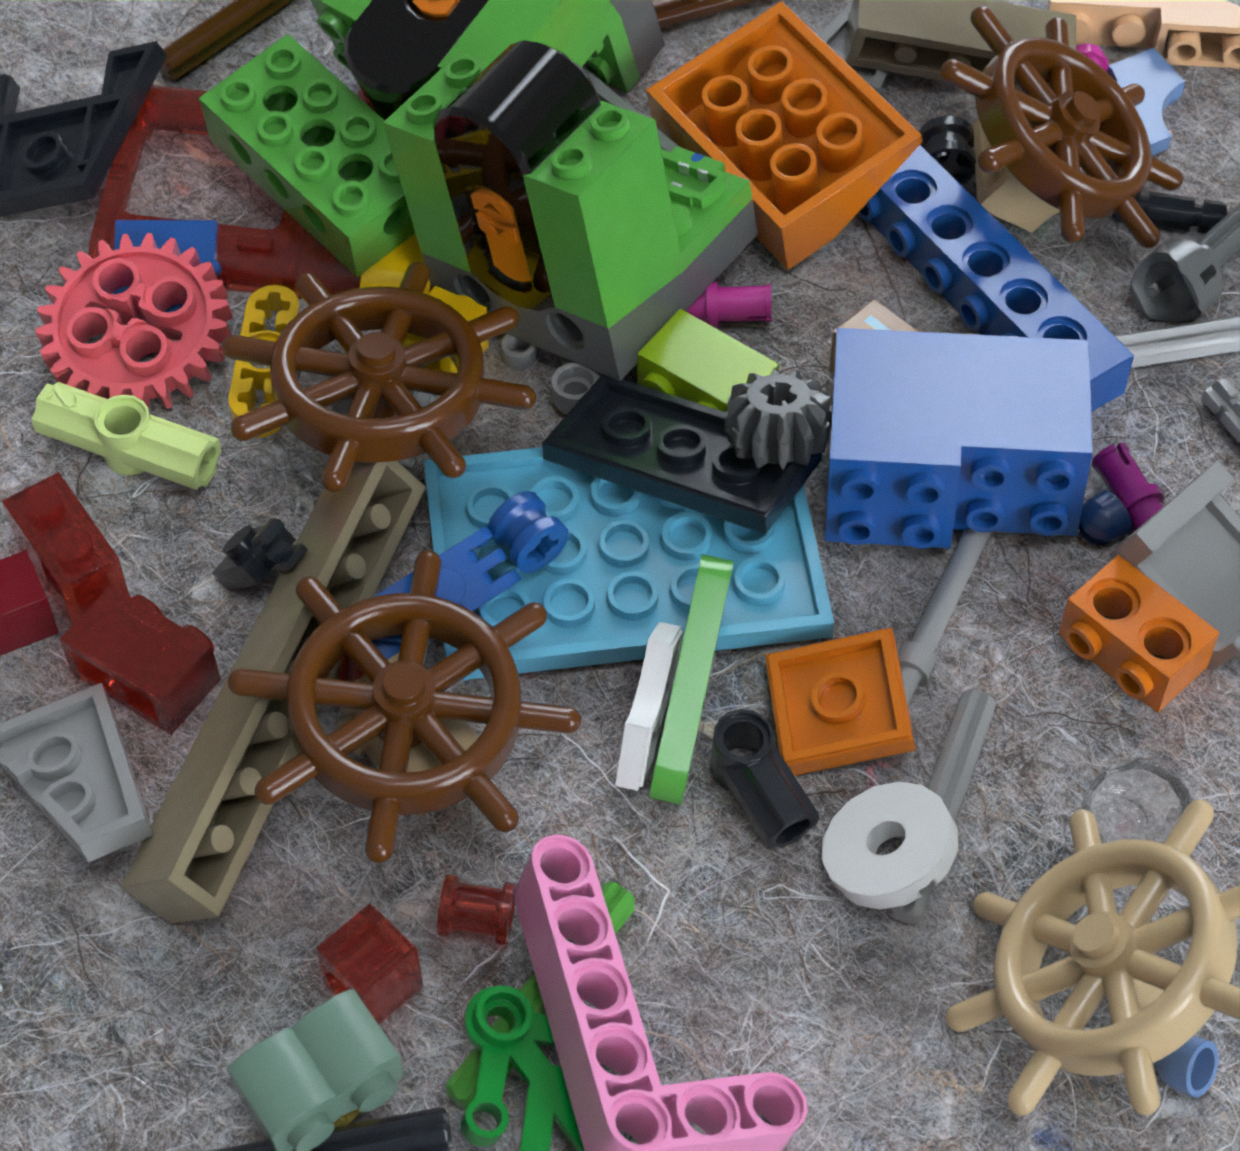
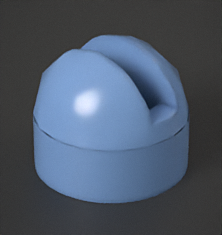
M1193 1036L1177 1050L1155 1062L1157 1074L1162 1082L1172 1089L1193 1097H1200L1210 1088L1216 1076L1219 1062L1218 1049L1212 1041Z

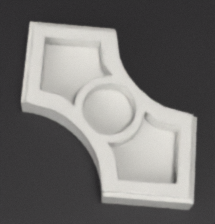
M659 622L647 641L637 692L630 714L625 722L615 786L638 791L640 787H643L654 766L660 732L671 697L683 637L681 626Z

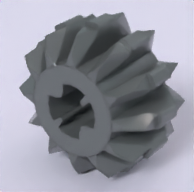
M773 368L771 374L764 377L756 373H749L746 383L732 386L727 411L724 412V429L728 433V442L735 446L736 456L744 459L753 457L757 468L767 463H775L784 470L786 464L792 461L801 465H808L811 454L825 452L826 442L829 440V427L832 425L830 396L822 393L820 381L814 379L802 380L800 371H794L789 375H782Z

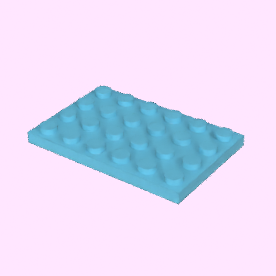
M542 447L464 455L462 457L466 462L465 472L462 476L455 479L446 477L432 459L423 460L433 550L438 555L481 528L488 526L490 518L499 506L512 496L525 491L535 492L546 504V515L557 517L569 531L566 545L559 555L543 568L530 573L521 572L510 560V549L508 547H501L508 559L488 573L496 581L505 572L516 569L522 580L474 611V613L493 627L528 603L536 602L545 607L547 611L545 624L509 648L518 674L644 659L647 641L659 622L681 626L684 637L702 554L734 561L715 651L833 637L834 619L804 484L769 531L763 534L544 460ZM491 539L485 546L475 549L474 552L481 560L500 547ZM444 643L446 657L458 650ZM478 668L462 680L485 677Z

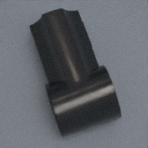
M738 709L728 712L719 719L714 728L710 767L712 775L721 787L732 792L767 849L773 847H780L782 849L800 840L809 829L814 827L818 823L819 813L773 744L774 732L770 722L763 715L752 710ZM735 746H746L752 749L755 754L741 757L732 754L728 749Z

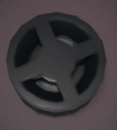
M940 116L925 123L919 131L922 134V143L920 145L960 185L969 181L976 172V154L973 150L974 131L971 124L963 118L956 116Z

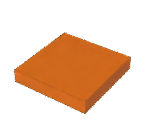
M892 627L765 654L779 752L794 776L916 751L897 643Z

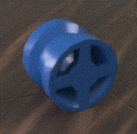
M531 491L521 492L507 499L494 512L487 526L494 536L492 538L499 547H508L510 549V560L521 572L526 573L539 570L555 559L565 547L569 537V531L557 517L547 516L546 504L535 492Z

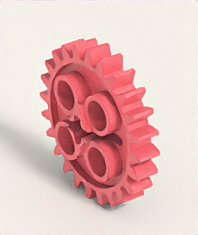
M152 233L146 234L140 247H134L128 234H123L120 241V249L112 251L104 240L98 241L100 256L92 259L86 253L79 251L76 254L81 268L74 271L61 266L58 269L65 285L63 287L56 285H47L45 287V291L52 304L37 308V312L44 325L35 329L36 335L43 346L39 351L47 367L51 368L50 371L56 382L67 384L106 399L118 395L135 396L144 401L148 409L150 407V399L158 398L162 405L169 409L172 408L170 392L178 389L184 395L192 397L194 394L189 380L197 377L204 381H210L212 377L205 362L224 361L225 356L219 343L231 335L227 321L233 319V314L228 300H226L228 295L222 280H217L210 261L201 264L195 248L191 247L181 254L176 239L171 237L161 249H158ZM130 286L122 293L113 294L120 287ZM184 304L177 311L165 312L173 305ZM96 335H104L99 341L86 344L90 338ZM159 353L151 361L139 362L147 354Z

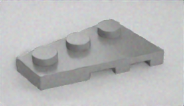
M102 683L0 723V766L87 862L154 836L110 698Z

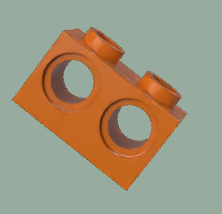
M1118 554L1068 598L1058 634L1066 640L1068 646L1075 654L1083 659L1093 661L1112 676L1118 686L1128 696L1142 700L1159 713L1208 667L1220 632ZM1102 615H1104V616H1109V617H1112V618H1114V619H1108V618L1103 617ZM1151 654L1159 655L1166 659H1159Z

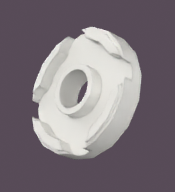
M906 782L874 786L850 799L832 818L822 841V862L835 887L842 891L844 896L854 904L879 910L904 906L922 897L919 890L927 887L932 880L937 886L949 873L958 852V828L941 797L925 786ZM897 836L905 837L902 845L896 851L886 855L876 854L879 846L884 841Z

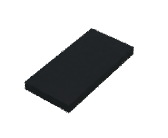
M605 374L600 376L542 442L544 460L763 534L769 531L822 460V453L811 454L808 465H801L792 461L786 464L784 470L775 463H767L757 468L753 457L744 459L736 456L735 446L728 442V433L724 429L723 411L623 379L618 381Z

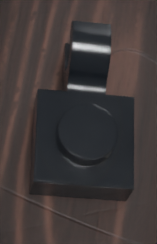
M272 518L264 526L253 528L251 525H248L235 533L223 547L222 551L227 556L212 574L228 591L259 585L270 571H290L307 552V548L303 544L292 545L296 539L284 527L285 524L280 519Z

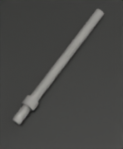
M970 527L964 530L911 641L904 642L899 648L898 654L908 705L917 686H923L928 681L937 661L934 654L936 646L991 532H977Z

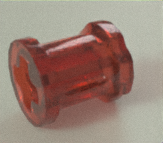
M447 874L439 904L438 936L449 937L453 931L493 936L496 944L508 945L516 906L514 901L516 883L505 882L502 888L462 883L458 875Z

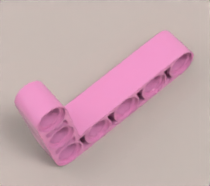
M554 834L542 838L536 843L514 889V901L584 1150L782 1151L802 1125L807 1114L806 1098L800 1087L790 1078L779 1073L763 1072L661 1085L593 860L587 848L578 840L569 836ZM565 938L574 941L577 945L567 941ZM582 1000L593 1004L597 1009L587 1006ZM599 1064L610 1067L617 1075L606 1072ZM757 1114L765 1117L771 1125L760 1119ZM688 1122L698 1125L706 1135L697 1132ZM619 1131L630 1134L637 1140L638 1144L627 1141L620 1135Z

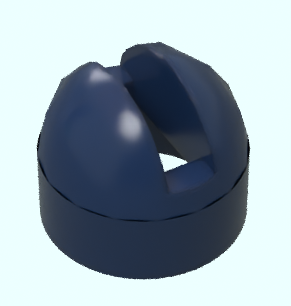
M1102 490L1083 504L1078 531L1080 536L1090 544L1103 546L1116 542L1131 532L1132 521L1124 504L1112 492Z

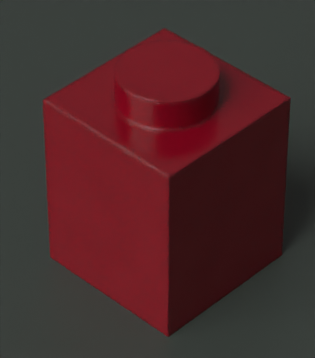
M27 550L0 560V656L59 633L47 596Z

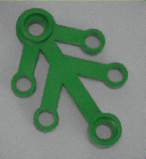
M491 986L476 993L470 1000L463 1019L464 1030L468 1040L480 1051L474 1099L468 1104L461 1118V1131L464 1137L473 1145L487 1147L495 1144L503 1135L509 1122V1113L506 1106L502 1103V1096L510 1061L527 1083L519 1151H550L553 1120H555L577 1151H585L562 1069L560 1066L552 1065L537 1046L555 1047L547 1015L535 1013L528 998L521 991L510 986ZM490 1016L504 1018L510 1026V1031L500 1033L493 1030L488 1025L487 1018ZM479 1111L491 1114L496 1121L497 1128L491 1131L480 1129L473 1120V1114Z

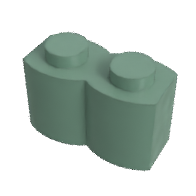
M354 988L321 1003L299 1019L291 1028L275 1033L257 1043L227 1067L234 1089L274 1151H292L294 1149L295 1151H310L332 1134L334 1130L333 1123L342 1115L359 1109L361 1112H369L389 1100L397 1090L396 1083L404 1076L400 1055Z

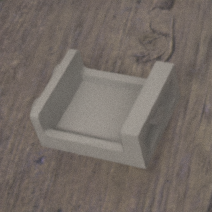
M1218 460L1185 486L1109 554L1112 559L1119 554L1220 632L1208 664L1212 671L1233 657L1240 663V517L1219 495L1235 478Z

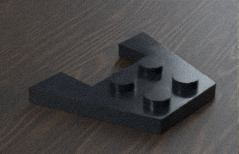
M157 41L109 51L101 95L16 113L21 87L11 75H0V217L96 197L167 57V54Z

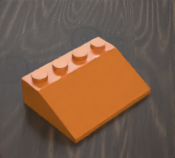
M782 1L646 89L651 118L656 120L657 128L681 148L723 162L725 172L750 180L758 231L756 238L787 270L832 241L922 143V134Z

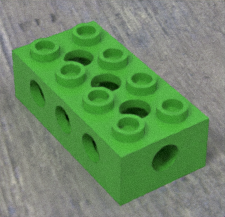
M286 34L199 97L210 140L356 277H359L415 234L383 122L385 120L289 34Z

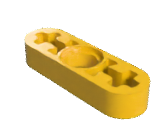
M280 285L265 286L253 292L246 303L240 336L276 342L286 325L301 312L297 295L291 289ZM272 311H279L275 321L276 331L268 330L266 319L272 316ZM235 360L228 396L232 421L236 417L248 413L255 408L257 399L256 389L264 391L266 403L262 404L261 407L274 402L270 368H256L249 362ZM278 427L267 433L259 435L255 438H263L276 433L281 427Z

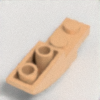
M1048 0L1047 10L1076 15V44L1089 43L1100 46L1135 48L1154 47L1170 65L1240 69V6L1229 1Z

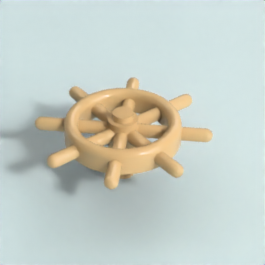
M1196 799L1187 805L1164 844L1141 839L1102 843L1094 814L1085 809L1077 810L1071 815L1069 820L1075 854L1065 858L1045 872L1023 894L1018 903L991 892H983L975 897L973 909L976 915L1004 927L999 938L994 961L995 988L954 1004L946 1013V1022L950 1029L956 1032H963L1004 1015L1016 1033L1035 1051L1008 1094V1107L1014 1114L1020 1116L1030 1114L1036 1108L1058 1070L1062 1069L1071 1073L1088 1076H1108L1123 1073L1129 1102L1133 1110L1144 1116L1151 1115L1160 1106V1094L1153 1063L1161 1060L1185 1044L1203 1027L1214 1011L1240 1020V987L1229 984L1237 959L1238 936L1235 919L1240 918V885L1221 892L1202 867L1190 857L1214 817L1213 807L1206 800ZM1138 885L1119 915L1113 890L1125 886ZM1170 889L1179 892L1188 899L1190 906L1150 922ZM1084 904L1087 905L1089 915L1080 920L1077 925L1066 921ZM1192 938L1183 965L1161 958L1155 954L1160 950ZM1048 945L1071 953V956L1040 968ZM1075 986L1053 1023L1047 1021L1041 1010L1039 1000ZM1106 995L1113 1025L1084 1030L1101 1000Z

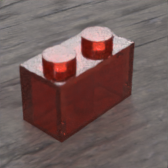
M59 472L2 500L17 545L21 551L27 550L37 575L74 630L131 601L118 556Z
M110 585L60 638L70 671L73 675L91 686L102 683L110 698L170 735L178 729L221 680L214 655L215 647L206 634L189 624H186L184 627L179 626L164 617L161 610L145 596L136 594L134 597H131L113 585Z

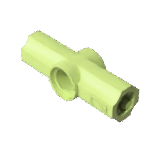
M57 382L54 385L47 383L36 398V408L31 419L35 432L103 456L109 469L117 474L129 476L145 471L197 490L200 486L207 487L216 473L218 458L221 454V445L218 438L151 415L144 401L135 396L118 395L106 399Z

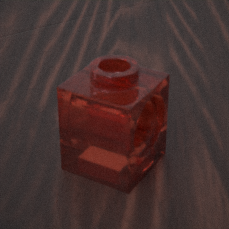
M371 903L316 947L324 985L335 996L354 988L378 1025L424 986L418 949Z

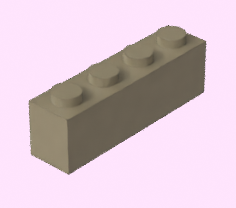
M853 0L848 17L845 62L848 65L945 81L941 76V67L947 60L956 59L982 71L996 56L971 23L970 16L976 7H988L1014 41L1029 37L1046 38L1045 27L1047 22L1052 18H1062L1068 25L1069 44L1074 49H1076V15L995 0ZM1014 80L1015 89L1023 92Z

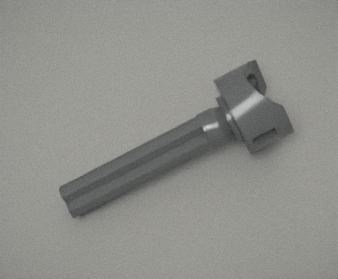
M1240 203L1197 242L1184 238L1169 239L1143 260L1133 274L1130 290L1135 304L1144 316L1149 320L1190 321L1200 317L1217 301L1222 293L1223 286L1220 267L1240 250ZM1156 283V285L1158 286V289L1155 290V289L1149 288V287H1150L1152 284Z

